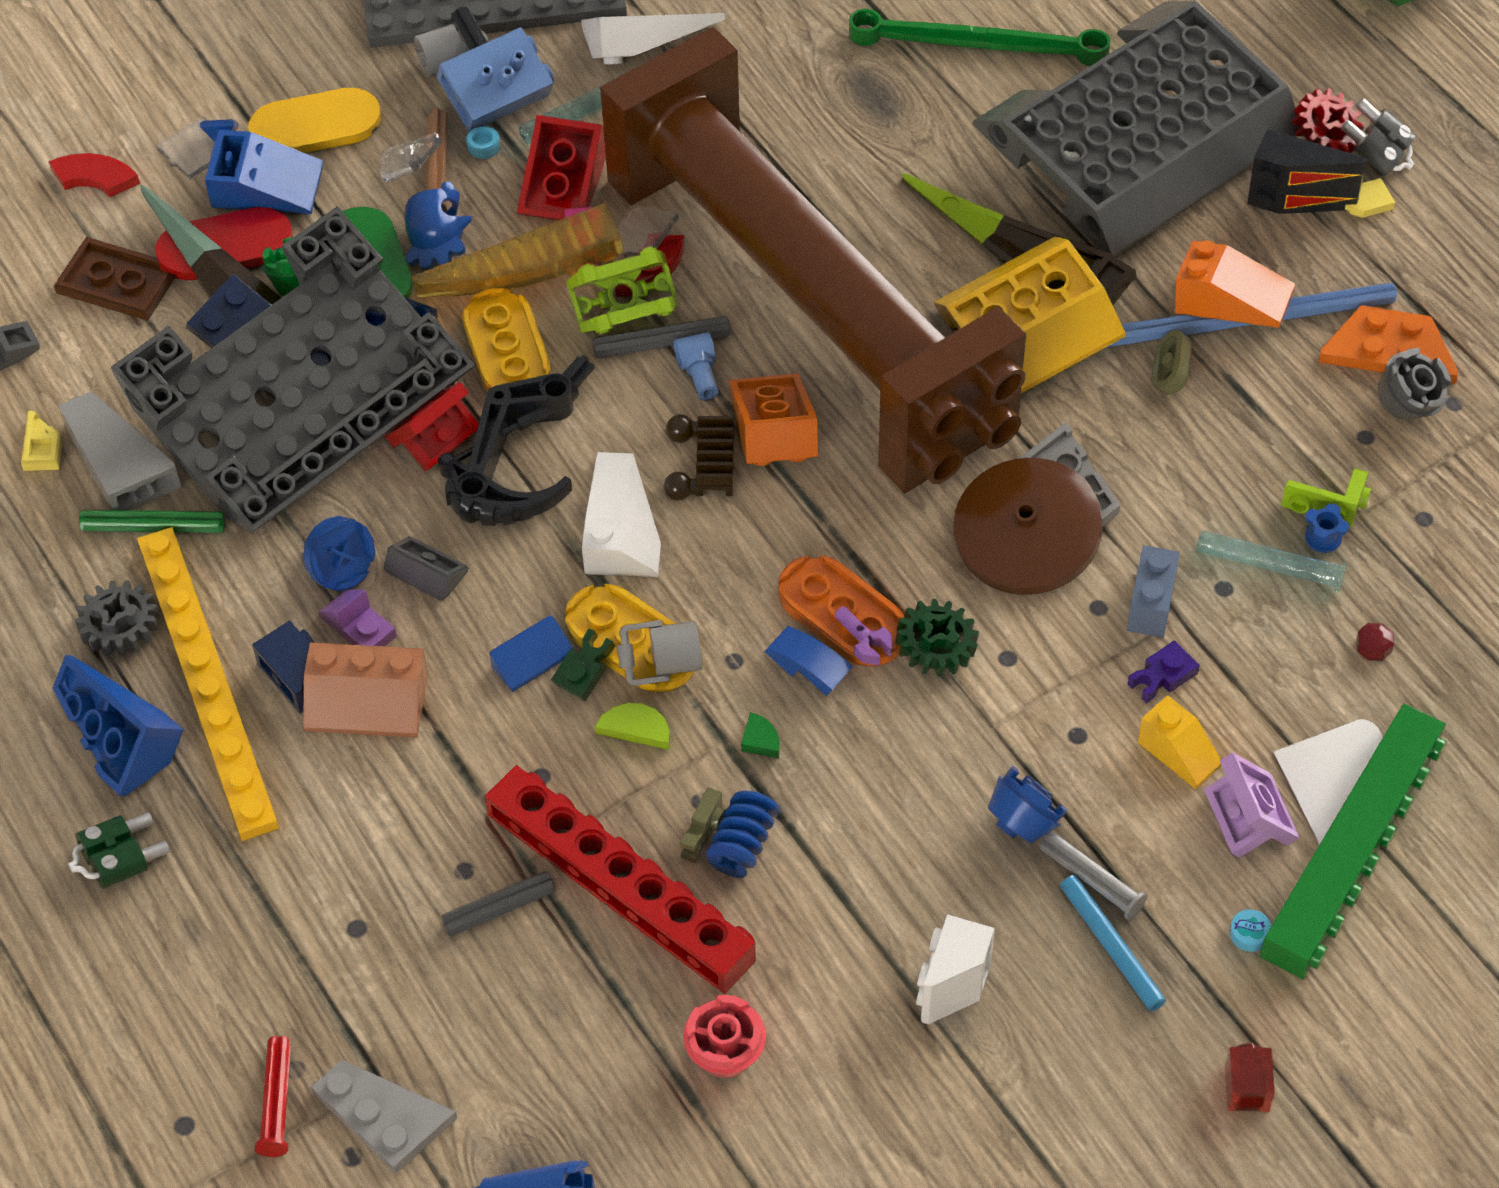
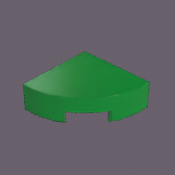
M750 712L741 743V751L779 758L780 741L774 726L764 717Z

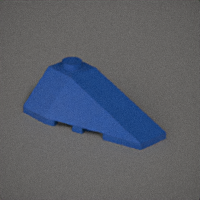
M65 655L52 689L69 721L78 724L83 734L80 741L84 749L91 750L95 756L97 764L94 768L99 777L120 796H127L171 763L184 729L157 707L72 655Z

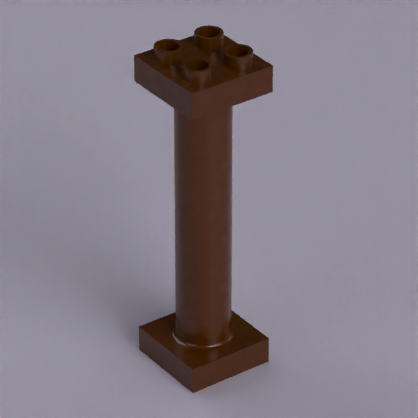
M714 26L600 87L607 179L610 185L631 206L677 181L880 390L878 466L904 494L927 480L932 484L945 482L958 471L964 457L984 445L989 449H998L1016 435L1021 426L1019 408L1021 387L1025 381L1023 364L1026 333L998 306L949 336L944 337L740 133L738 50Z

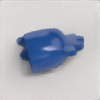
M449 181L442 183L440 189L425 190L413 195L405 204V228L412 245L406 256V262L410 266L419 264L421 269L429 271L438 263L442 268H447L451 265L454 255L461 256L466 251L461 239L463 230L472 221V216H457L460 193L456 191V188ZM446 200L452 202V206L446 212H443L442 203Z

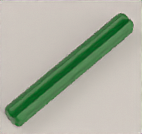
M82 510L79 515V525L82 531L158 532L173 527L174 532L221 533L224 531L225 518L221 511Z

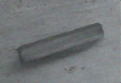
M548 871L538 873L444 913L441 916L443 927L449 936L456 935L552 894L555 891L554 881Z

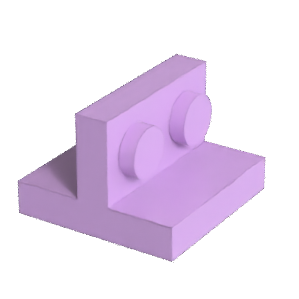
M1233 752L1220 760L1226 775L1206 787L1204 791L1233 855L1240 858L1271 838L1286 846L1300 838L1271 773Z

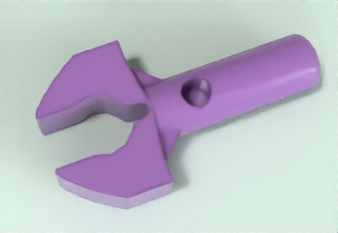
M840 607L836 611L835 618L859 641V644L854 646V655L861 662L880 665V655L870 648L869 644L881 647L891 657L892 637L891 633L884 626L877 631H871L846 607Z

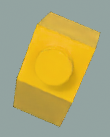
M1167 695L1142 717L1138 744L1195 789L1200 787L1222 766L1218 753L1198 719Z

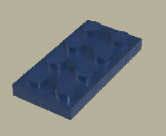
M232 274L187 322L186 329L210 348H213L270 307L271 304ZM316 351L310 356L313 363L319 366L327 365L330 362L329 355L323 351ZM266 392L275 400L274 396L271 393Z

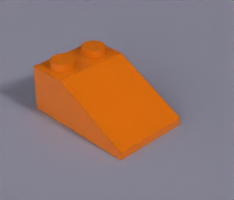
M1208 240L1192 241L1176 276L1175 313L1280 328L1294 293L1295 284L1228 245L1215 244Z
M799 373L729 380V389L741 450L746 464L765 466L773 461L789 460L792 462H802L811 457H818L817 416Z

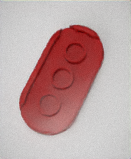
M266 207L248 208L189 221L246 269L264 264L262 253L267 247L272 248V251L282 247L283 239L293 237L292 227L288 218L281 212ZM167 230L163 232L155 246L156 257L161 270L176 275L177 279L198 280Z

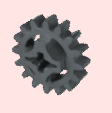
M114 580L110 581L109 589L104 590L99 585L96 586L97 594L94 597L85 594L83 598L86 606L82 605L76 608L79 618L75 619V623L84 644L89 643L91 651L94 653L102 647L107 657L111 655L113 650H118L120 656H125L126 648L131 647L136 652L139 651L138 642L141 640L150 642L152 639L149 631L158 630L156 619L159 618V612L153 595L151 593L145 594L144 587L141 584L132 589L128 580L123 583L122 587H117Z

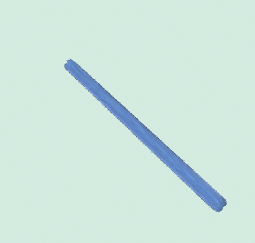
M1384 283L1293 297L1290 300L1283 320L1358 309L1361 305L1372 307L1392 304L1396 302L1397 290L1393 283ZM1183 314L1122 324L1126 337L1108 347L1162 339L1164 335L1173 330H1179L1184 335L1255 324Z

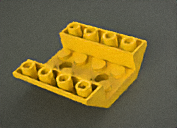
M1056 236L934 302L935 307L951 330L956 327L959 330L999 306L1026 333L1023 364L1025 381L1021 387V393L1126 337V332L1103 285L1068 239ZM1053 280L1065 282L1064 286L1059 289H1051L1047 286Z

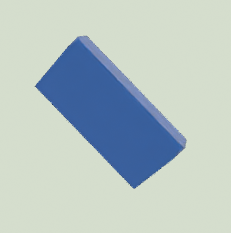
M549 615L491 650L489 653L491 667L508 688L514 692L561 663L572 646L552 615Z

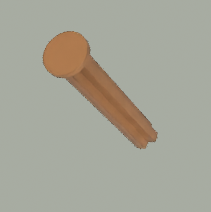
M438 107L433 108L432 113L428 115L424 191L440 189L442 183L445 182L448 113L445 110H439ZM445 202L442 203L443 212L447 211V205Z

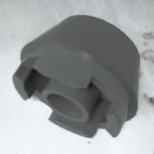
M1419 348L1408 349L1405 352L1392 356L1378 384V396L1383 407L1391 415L1402 420L1435 415L1444 407L1445 402L1448 400L1446 398L1447 386L1451 384V377L1447 368L1439 358L1431 360L1426 355L1420 354L1421 349Z

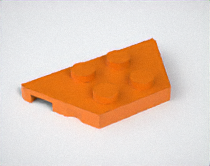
M1363 305L1351 315L1323 346L1318 361L1319 363L1383 373L1392 356L1405 352L1408 349L1419 348L1421 349L1420 354L1426 355L1431 360L1439 358L1450 374L1451 384H1456L1458 370L1432 316Z

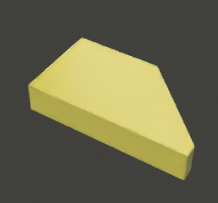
M1378 178L1362 183L1358 203L1345 205V209L1350 211V214L1364 218L1393 210L1395 201L1382 179Z
M28 411L21 458L23 471L60 470L63 445L61 434L52 426H48L43 422L37 413Z

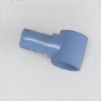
M705 332L674 339V350L680 370L686 369L687 374L692 376L699 399L710 400L718 395V387L712 369L713 363L716 362V355L710 333Z

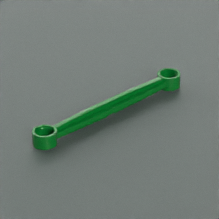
M872 9L856 10L849 17V38L855 44L862 46L873 45L880 38L970 48L1076 55L1082 64L1091 66L1109 55L1111 44L1109 35L1098 29H1088L1083 31L1079 37L970 25L882 20L880 14ZM868 25V26H871V27H873V28H870V29H861V28H858V26ZM1086 46H1097L1101 49L1092 50L1086 48Z

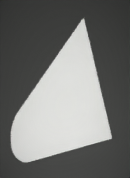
M1356 720L1273 752L1319 844L1383 738L1378 727L1368 720Z

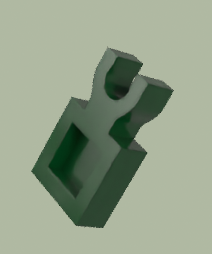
M590 628L583 637V646L580 652L571 648L551 678L555 685L583 701L587 700L605 671L599 662L609 656L616 646L613 641L606 638L601 647L593 648V643L598 635Z

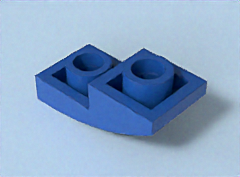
M787 626L764 651L791 677L799 671L826 696L853 667L820 641L790 626Z

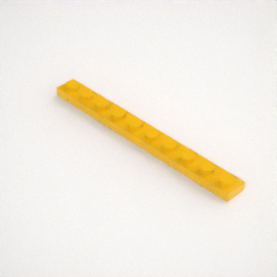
M173 527L139 537L137 540L241 841L277 830L279 826Z

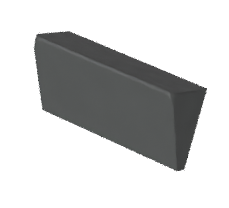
M411 536L388 547L384 563V570L387 573L439 600H444L449 596L468 573L469 569L465 564Z

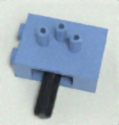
M460 7L451 14L454 24L470 51L441 63L437 79L468 133L476 127L490 124L549 96L554 83L553 73L547 64H542L537 55L538 50L531 36H526L521 27L488 42L467 7Z

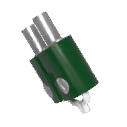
M149 812L127 821L119 815L75 833L78 845L73 849V861L68 865L72 873L81 872L88 879H96L99 886L104 889L147 871V862L170 853L167 842L162 841L141 850L136 839H132L131 833L153 825V819ZM79 851L81 852L88 866L91 865L92 873H89L82 866H77L80 859L78 854Z

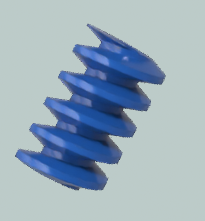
M740 791L735 793L730 799V806L724 812V818L718 825V831L712 838V844L706 851V858L709 864L726 875L737 878L745 877L747 874L745 868L756 866L757 858L754 855H759L763 850L761 843L765 842L769 837L766 830H770L773 827L774 819L772 817H776L780 812L778 804L771 798L758 792Z

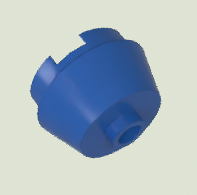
M1011 766L1003 777L999 775L988 804V809L999 819L996 825L1012 838L1019 835L1024 840L1033 843L1061 826L1059 821L1068 810L1062 804L1055 808L1052 805V794L1028 775L1023 780H1020L1016 777L1019 774V770L1015 766Z

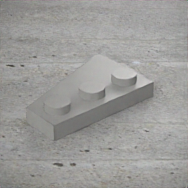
M1067 422L1020 457L1043 458L1056 461L1081 475L1091 486L1099 501L1102 527L1119 514V502L1101 474L1095 472L1089 463L1088 454L1083 446H1079L1073 438L1072 429Z
M341 1060L311 1086L313 1094L395 1174L457 1120L456 1111L344 1060Z

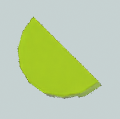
M625 703L614 706L605 712L595 725V734L667 750L670 747V729L666 719L655 708L643 703Z

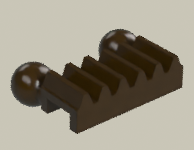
M683 414L672 416L666 425V432L671 440L683 443L691 439L692 436H697L696 479H691L683 472L669 474L664 481L666 495L673 500H683L691 493H696V496H703V490H726V496H733L734 416H698V421H692L690 417Z

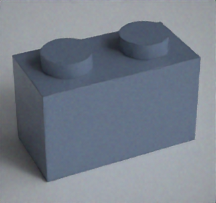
M1143 545L1130 606L1127 631L1164 638L1180 552Z

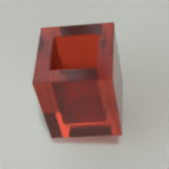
M1241 1044L1237 1047H1229L1225 1063L1228 1111L1270 1112L1275 1095L1272 1049L1260 1048L1255 1044Z

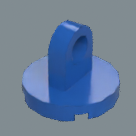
M342 516L327 518L315 526L306 539L303 552L305 569L311 579L324 588L337 591L354 588L370 572L368 568L375 558L374 539L368 528L355 519Z

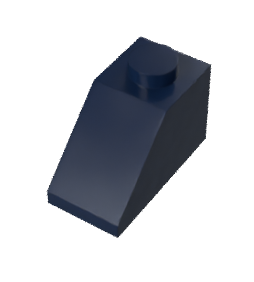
M289 620L253 643L252 646L257 665L301 714L303 713L305 666L310 642L314 643L306 630L299 631Z

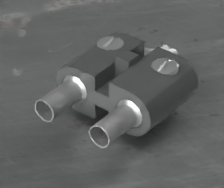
M1362 98L1355 107L1371 120L1364 131L1365 134L1350 120H1347L1341 127V130L1356 142L1353 150L1361 157L1367 158V162L1383 176H1386L1392 170L1401 171L1403 168L1410 170L1414 165L1411 159L1413 150L1410 144L1414 140L1415 134L1386 108L1379 112ZM1407 149V163L1404 162L1396 166L1404 155L1403 151Z

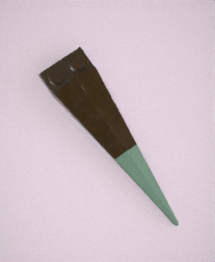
M141 185L142 195L167 230L209 298L232 274L271 305L282 298L151 190Z

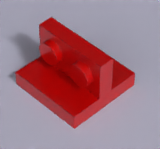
M461 382L456 383L442 391L384 437L393 448L403 443L424 471L429 470L438 463V458L442 454L451 452L478 430L479 423L461 401L469 392Z

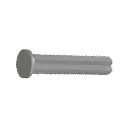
M1050 832L1041 841L1040 849L1122 909L1127 920L1133 919L1143 908L1148 897L1146 893H1136L1057 834Z

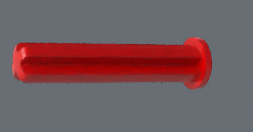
M271 1036L267 1041L260 1140L254 1146L255 1152L265 1157H279L288 1152V1144L284 1141L291 1044L286 1036Z

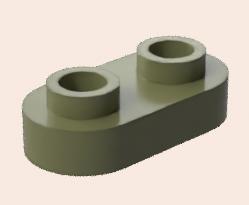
M1173 330L1164 335L1155 349L1151 383L1164 395L1180 391L1187 382L1192 342L1179 330Z

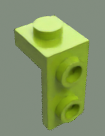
M1354 468L1345 496L1287 480L1281 506L1291 509L1296 513L1306 514L1310 509L1319 510L1326 508L1328 504H1335L1341 509L1340 515L1342 519L1348 522L1349 527H1352L1358 508L1366 509L1372 488L1365 487L1369 472Z

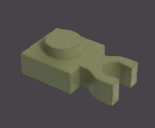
M707 787L691 818L692 824L680 842V847L684 848L681 852V858L696 863L704 843L708 842L713 831H718V825L724 818L726 810L723 809L722 792Z

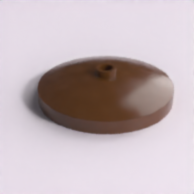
M1018 458L1002 462L987 469L968 485L958 501L953 527L959 555L965 566L976 578L988 586L1003 592L1032 595L1049 592L1068 584L1089 566L1101 542L1102 516L1095 492L1088 482L1076 471L1048 459Z

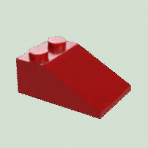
M542 115L536 116L517 214L566 222L565 209L590 207L606 157L602 124Z

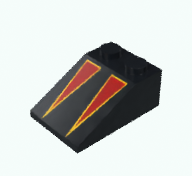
M1267 129L1254 156L1247 204L1278 214L1346 210L1345 205L1357 204L1359 201L1367 158Z

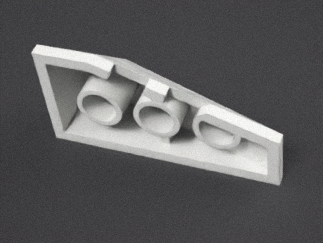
M725 13L597 17L581 20V27L592 58H603V64H623V57L638 55L725 20Z
M597 452L582 543L584 573L590 575L658 577L661 542L634 454Z

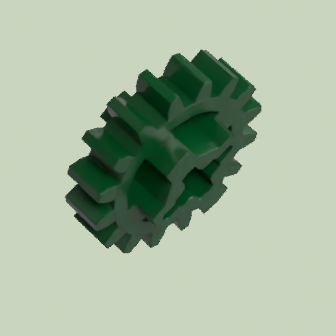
M932 599L930 606H926L922 601H918L915 610L908 607L905 610L904 618L899 619L895 644L901 645L899 655L901 657H911L909 661L910 667L916 666L918 663L922 665L923 674H927L931 668L935 669L938 677H942L943 670L947 668L954 675L957 673L959 665L966 668L970 658L975 655L979 631L972 630L975 622L974 619L968 618L964 620L965 609L960 608L956 612L951 610L952 602L947 601L944 607L939 606L937 599Z

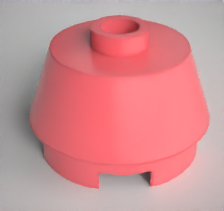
M719 995L716 996V1000L707 1002L699 1008L696 1007L692 1011L684 1027L683 1042L689 1057L699 1067L715 1077L730 1078L746 1071L758 1059L765 1046L766 1030L761 1017L749 1006L747 1001L736 996Z

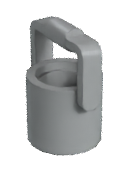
M453 24L414 36L416 53L427 77L437 75L441 63L470 51L460 32H457ZM482 31L486 40L489 41L488 35Z
M662 620L625 625L621 628V645H618L617 649L620 668H625L626 679L629 684L636 686L670 681L671 674L702 670L701 650L695 621L662 625ZM649 628L656 677L635 680L633 672L635 660L633 646L629 644L628 631Z

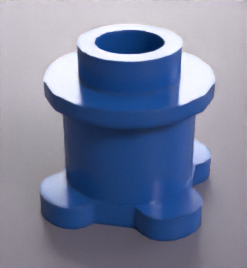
M1328 504L1326 508L1319 510L1310 509L1306 512L1305 521L1310 525L1306 529L1305 540L1313 550L1328 553L1336 550L1341 545L1342 536L1347 534L1349 524L1342 519L1339 506Z

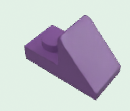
M364 589L345 590L318 612L319 617L352 645L386 646L397 637L395 628L370 607L368 595Z

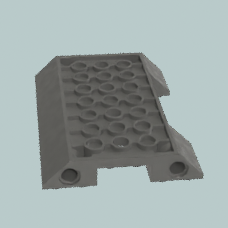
M1196 0L1165 1L1118 30L1117 35L1126 43L1122 47L1053 90H1021L973 120L972 123L1017 169L1032 160L1069 196L1064 215L1100 250L1106 251L1113 256H1117L1253 166L1254 156L1267 129L1296 137L1295 133L1300 129V126L1292 124V120L1297 115L1293 112L1296 107L1289 86ZM1210 60H1220L1224 65H1215ZM1162 89L1173 90L1177 95L1169 96ZM1113 120L1125 121L1129 126H1118ZM1065 151L1076 152L1080 157L1071 158L1065 154Z
M338 206L282 245L285 256L300 285L192 363L191 350L173 329L168 326L111 366V370L133 410L214 505L223 512L224 516L251 534L475 367L471 359L432 314L428 312L421 317L380 270L383 258ZM371 311L379 312L383 315L385 322L379 326L371 325L366 320L365 315ZM316 351H323L329 355L330 362L327 365L319 366L313 363L310 356ZM262 391L269 392L274 396L275 402L271 406H261L256 402L255 395ZM203 433H213L217 436L219 443L213 448H205L199 443L198 437Z

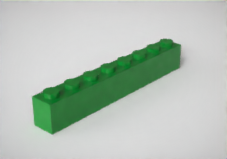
M1405 703L1402 704L1266 934L1260 958L1301 979H1304L1310 967L1319 968L1328 949L1323 946L1328 936L1335 939L1345 921V917L1341 915L1345 906L1353 908L1363 889L1362 886L1358 885L1363 875L1368 878L1372 876L1380 860V857L1376 855L1380 846L1387 849L1396 833L1397 827L1393 823L1397 817L1404 819L1414 801L1410 794L1414 788L1421 790L1431 771V769L1426 767L1431 759L1436 762L1439 760L1447 743L1446 740L1442 739L1446 723Z

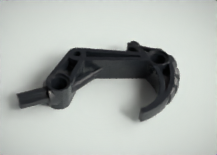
M584 355L581 357L577 356L563 374L552 373L496 385L488 390L474 446L457 456L448 452L438 458L439 472L443 477L448 478L445 485L447 506L451 505L462 521L474 523L478 520L481 521L482 526H496L497 523H503V525L514 524L515 521H525L546 512L561 502L572 491L571 479L566 476L555 485L535 492L513 491L492 481L509 433L516 429L522 431L534 423L563 420L572 414L573 402L579 395L578 387L594 370V364L588 362V357ZM471 456L469 466L460 462Z

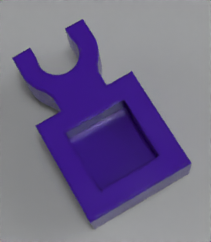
M1174 640L1147 658L1145 669L1137 670L1129 675L1127 684L1132 689L1138 684L1148 685L1149 687L1143 690L1141 698L1145 703H1148L1155 698L1158 689L1164 687L1170 693L1197 675L1200 665Z

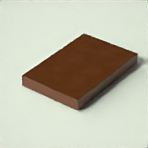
M86 237L54 284L56 294L148 321L176 278V275L167 271L163 272L159 267L156 257Z

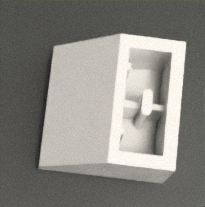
M951 915L946 916L942 929L935 928L929 951L932 954L929 963H923L917 986L920 989L916 1005L922 1006V1023L931 1024L980 1001L991 967L995 928Z

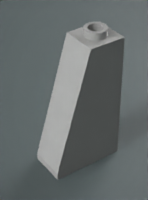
M92 391L58 405L66 430L111 510H132L182 488L174 462Z

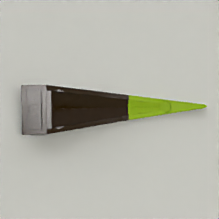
M906 173L902 174L904 182L1004 263L1055 236L1064 238L982 207ZM1068 239L1103 285L1112 305H1114L1137 276L1136 270L1106 251ZM1053 280L1047 286L1051 289H1059L1064 286L1065 282Z

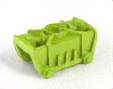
M652 246L644 248L640 255L598 267L590 264L580 266L581 268L578 269V273L566 282L581 333L595 330L596 333L605 334L613 329L612 325L658 313V316L662 315V317L671 315L675 311L674 308L680 306L665 254L657 250L656 247L652 248ZM662 265L663 272L657 275L653 282L635 281L642 270ZM589 285H595L603 289V291L597 292V297L593 299L585 296H575L574 292L575 289ZM617 285H626L630 288L632 292L630 302L620 304L615 301L613 290ZM654 289L658 292L670 293L668 297L651 302L641 299L647 297L648 291ZM597 305L601 309L610 307L606 314L583 322L582 316L587 314L591 307Z

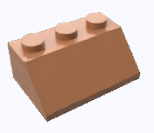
M310 642L304 672V731L418 738L428 677L424 649Z

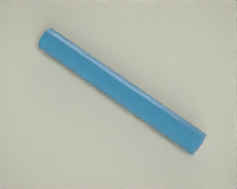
M1071 875L1064 879L1060 884V888L1148 1010L1153 1012L1162 1007L1166 1002V998L1078 877Z

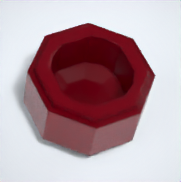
M1367 623L1358 631L1356 637L1357 652L1367 660L1383 661L1392 653L1394 647L1393 631L1384 624Z

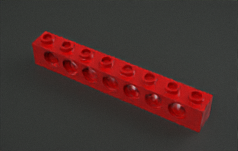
M515 765L484 796L487 814L491 819L723 994H726L756 962L755 940L745 928L741 926L734 927L727 922L715 906L710 903L703 904L694 897L692 891L684 883L672 881L663 874L660 866L649 858L644 860L637 855L625 839L619 836L614 838L604 830L602 824L594 816L583 815L575 809L574 804L567 796L562 793L555 794L548 789L544 781L536 773L531 771L527 773L518 765ZM531 807L540 808L536 811H527ZM559 829H569L565 833L556 832ZM591 850L599 851L595 855L584 854ZM620 872H625L629 874L621 878L614 876L615 874ZM653 894L659 896L654 900L644 899V897L647 895ZM678 917H686L689 919L688 921L683 923L673 921ZM707 940H717L720 942L714 946L704 944Z

